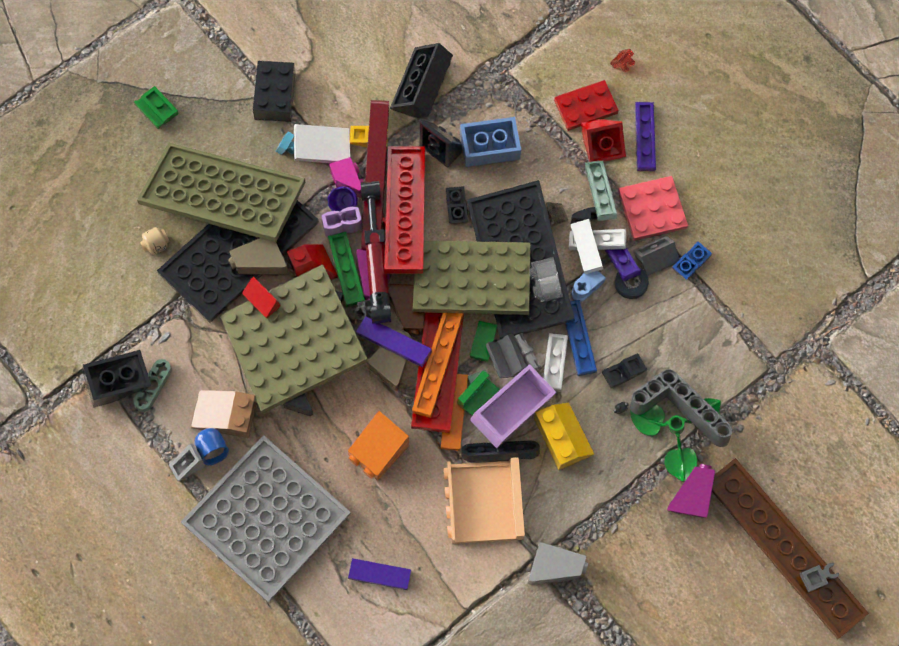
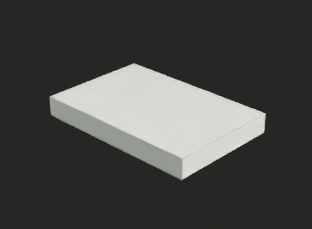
M294 125L295 161L333 163L350 157L349 128Z

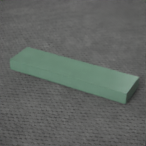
M585 162V170L598 221L617 219V211L604 162Z

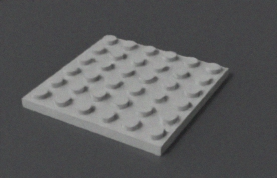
M263 435L188 513L181 523L269 603L351 515V512Z

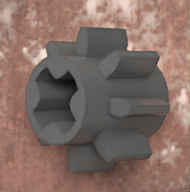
M370 300L357 302L358 307L353 310L355 319H358L361 323L365 316L372 319Z

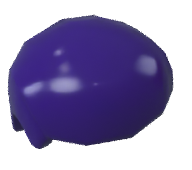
M341 186L331 190L328 196V206L331 211L340 212L347 207H357L358 196L349 187Z

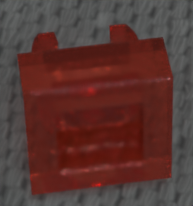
M631 49L621 50L610 64L613 68L620 67L623 72H627L629 68L626 64L628 63L630 66L635 64V61L631 58L634 53Z

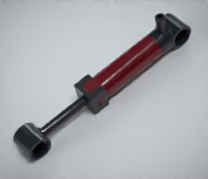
M379 181L360 182L362 201L368 202L370 230L364 232L372 324L391 322L388 276L384 272V229L378 230L375 203L376 200H381Z

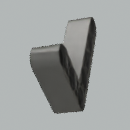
M666 369L632 394L630 410L634 414H644L667 397L714 445L725 447L729 444L733 431L731 425L674 370Z

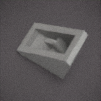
M193 443L189 444L169 464L177 481H181L205 467Z

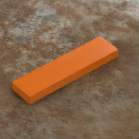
M457 374L450 433L442 432L441 449L460 451L464 409L457 402L460 395L467 389L468 375Z

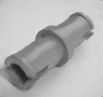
M521 333L514 336L526 365L530 364L535 370L539 369L541 366L533 354V348L528 345L524 334Z

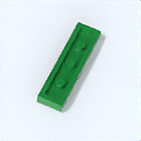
M342 232L328 236L346 307L357 305V302L365 301L347 233Z

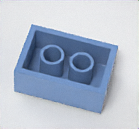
M515 117L460 124V139L465 167L520 160L521 146Z

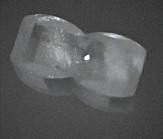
M554 258L531 262L532 268L529 269L531 280L535 279L536 286H533L535 298L539 297L540 302L563 297Z

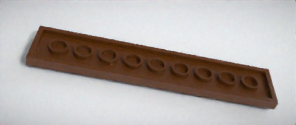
M736 458L715 474L712 493L837 640L869 614L838 577L832 580L827 579L829 584L808 592L800 573L818 565L823 570L827 565L826 562ZM829 568V572H830L831 574H835V573L832 571V569Z

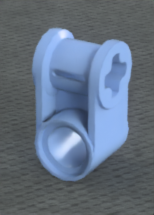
M599 271L588 274L583 273L574 283L571 292L572 298L580 300V302L586 300L605 282L606 277Z

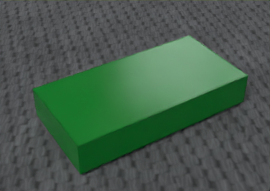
M484 321L478 322L470 358L485 362L489 361L490 355L486 344L494 342L497 330L496 324Z

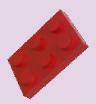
M605 80L554 97V102L567 131L581 127V123L604 119L619 112Z

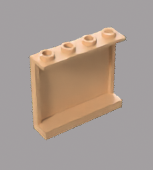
M511 458L510 461L467 464H451L448 461L447 468H444V480H448V487H445V499H449L450 506L446 507L447 519L450 518L451 526H447L448 538H452V544L524 540L519 458Z

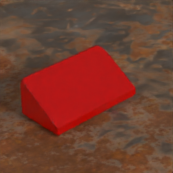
M254 277L242 293L266 319L281 306Z

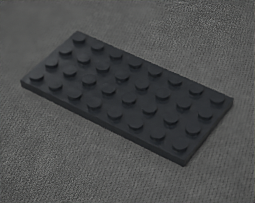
M537 180L467 199L477 242L530 243L529 315L494 314L500 339L508 334H513L514 336L521 333L527 334L575 321L540 181Z
M298 200L276 242L282 256L319 223V219ZM208 224L157 270V273L204 319L211 323L243 293L253 277L257 280L263 275L238 274L236 268L232 269L228 260L231 258L230 250L260 238Z

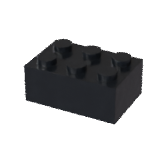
M258 61L253 101L255 120L291 122L296 76L294 63Z

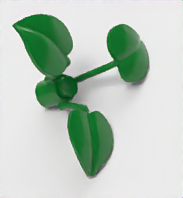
M705 398L704 400L720 415L721 401ZM655 405L641 415L634 414L630 410L632 422L642 434L655 436L659 433L660 426H669L670 432L676 435L678 450H670L666 454L664 465L672 476L685 482L694 467H697V456L693 449L681 448L680 434L685 429V423L692 424V422L675 415L669 421L662 423L665 419V413L658 405Z

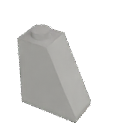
M540 542L527 584L535 585L579 579L581 574L586 573L588 563L585 562L586 556Z

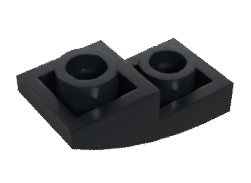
M464 186L446 188L449 224L468 222Z

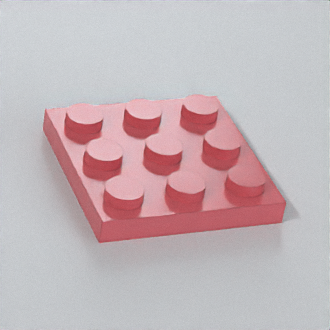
M672 176L618 189L633 241L687 229L688 223Z

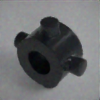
M621 402L617 404L615 410H613L614 413L621 414L627 411L629 403Z

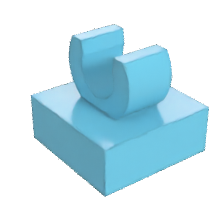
M288 131L276 149L277 153L282 155L287 151L290 154H294V142L292 141L294 135Z

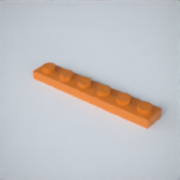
M443 313L412 413L432 417L464 313Z

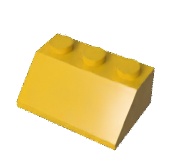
M569 403L554 404L535 412L534 420L558 470L594 455Z

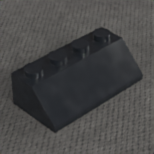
M440 43L415 47L390 109L414 118L428 117L451 64L453 54Z

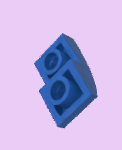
M697 242L672 268L687 280L710 258L712 253L700 242Z

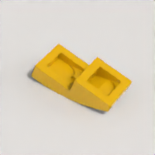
M351 126L350 144L368 148L369 126ZM387 134V144H386V147H387V148H388V134Z

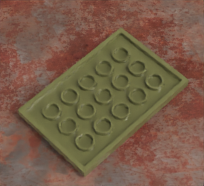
M424 241L423 274H414L413 312L529 315L530 243Z

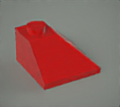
M598 119L581 123L583 142L589 162H604L626 157L622 121Z
M304 244L287 251L288 260L296 277L324 265L330 280L338 278L323 244Z

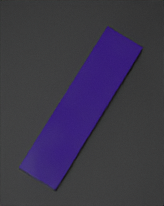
M635 102L637 171H656L654 102Z
M366 316L356 330L357 335L421 367L424 366L432 353L431 348L381 323L372 324V319Z

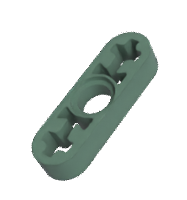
M157 360L148 373L150 381L158 382V387L155 390L146 388L135 395L133 402L138 411L146 412L151 409L169 378L172 368L167 360ZM165 365L166 371H161L159 376L162 380L156 377L160 372L158 367ZM146 397L147 404L140 406L139 400H144Z

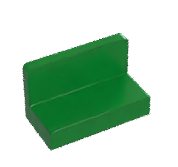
M483 370L460 395L457 404L473 416L500 389L489 380V374Z

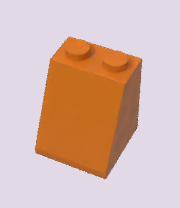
M378 411L348 449V455L350 456L348 459L355 466L360 465L364 468L363 472L370 479L374 477L378 481L409 447V436L383 413Z

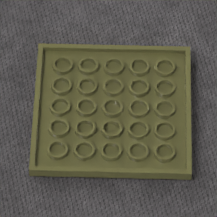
M324 265L268 291L281 306L267 319L250 301L220 315L262 413L369 362Z

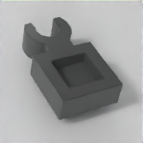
M834 563L827 564L823 570L818 565L800 573L808 592L829 584L827 579L832 580L839 576V573L831 574L829 572V568L833 567Z

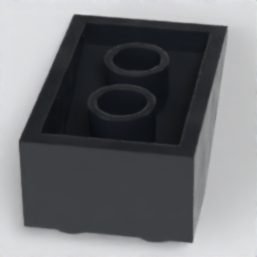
M425 120L420 121L419 146H425L427 153L448 168L462 153L461 141L456 137H451L441 126L438 127L434 123Z
M141 350L83 364L82 373L93 408L116 402L151 387Z

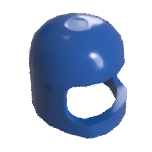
M207 428L196 435L194 443L205 465L217 464L227 457L229 449L219 430ZM224 448L223 453L219 456L204 459L210 452Z

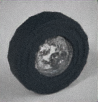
M639 267L641 274L633 277L634 282H637L633 286L630 285V282H627L630 279L623 282L619 273L616 274L615 288L622 297L637 299L647 291L649 280L642 268Z

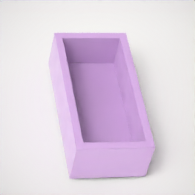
M529 364L473 414L470 421L498 448L526 423L535 412L547 404L556 394V391Z

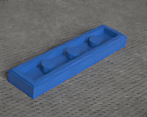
M580 300L570 301L575 321L565 323L577 375L597 373Z

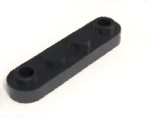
M532 440L503 442L498 448L491 442L470 443L461 448L462 459L467 462L510 460L511 458L534 459L540 454L539 443Z

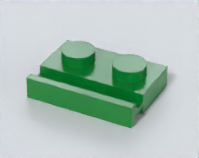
M155 86L143 94L139 100L134 101L136 107L157 129H160V126L165 125L179 114L178 110Z

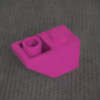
M351 157L330 163V172L336 188L341 186L349 187L361 198L360 182H363V180L358 178L359 169L356 162L353 163Z

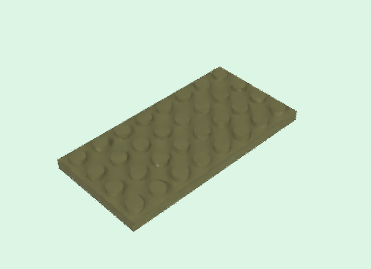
M169 142L137 201L138 204L277 242L306 182L305 178Z

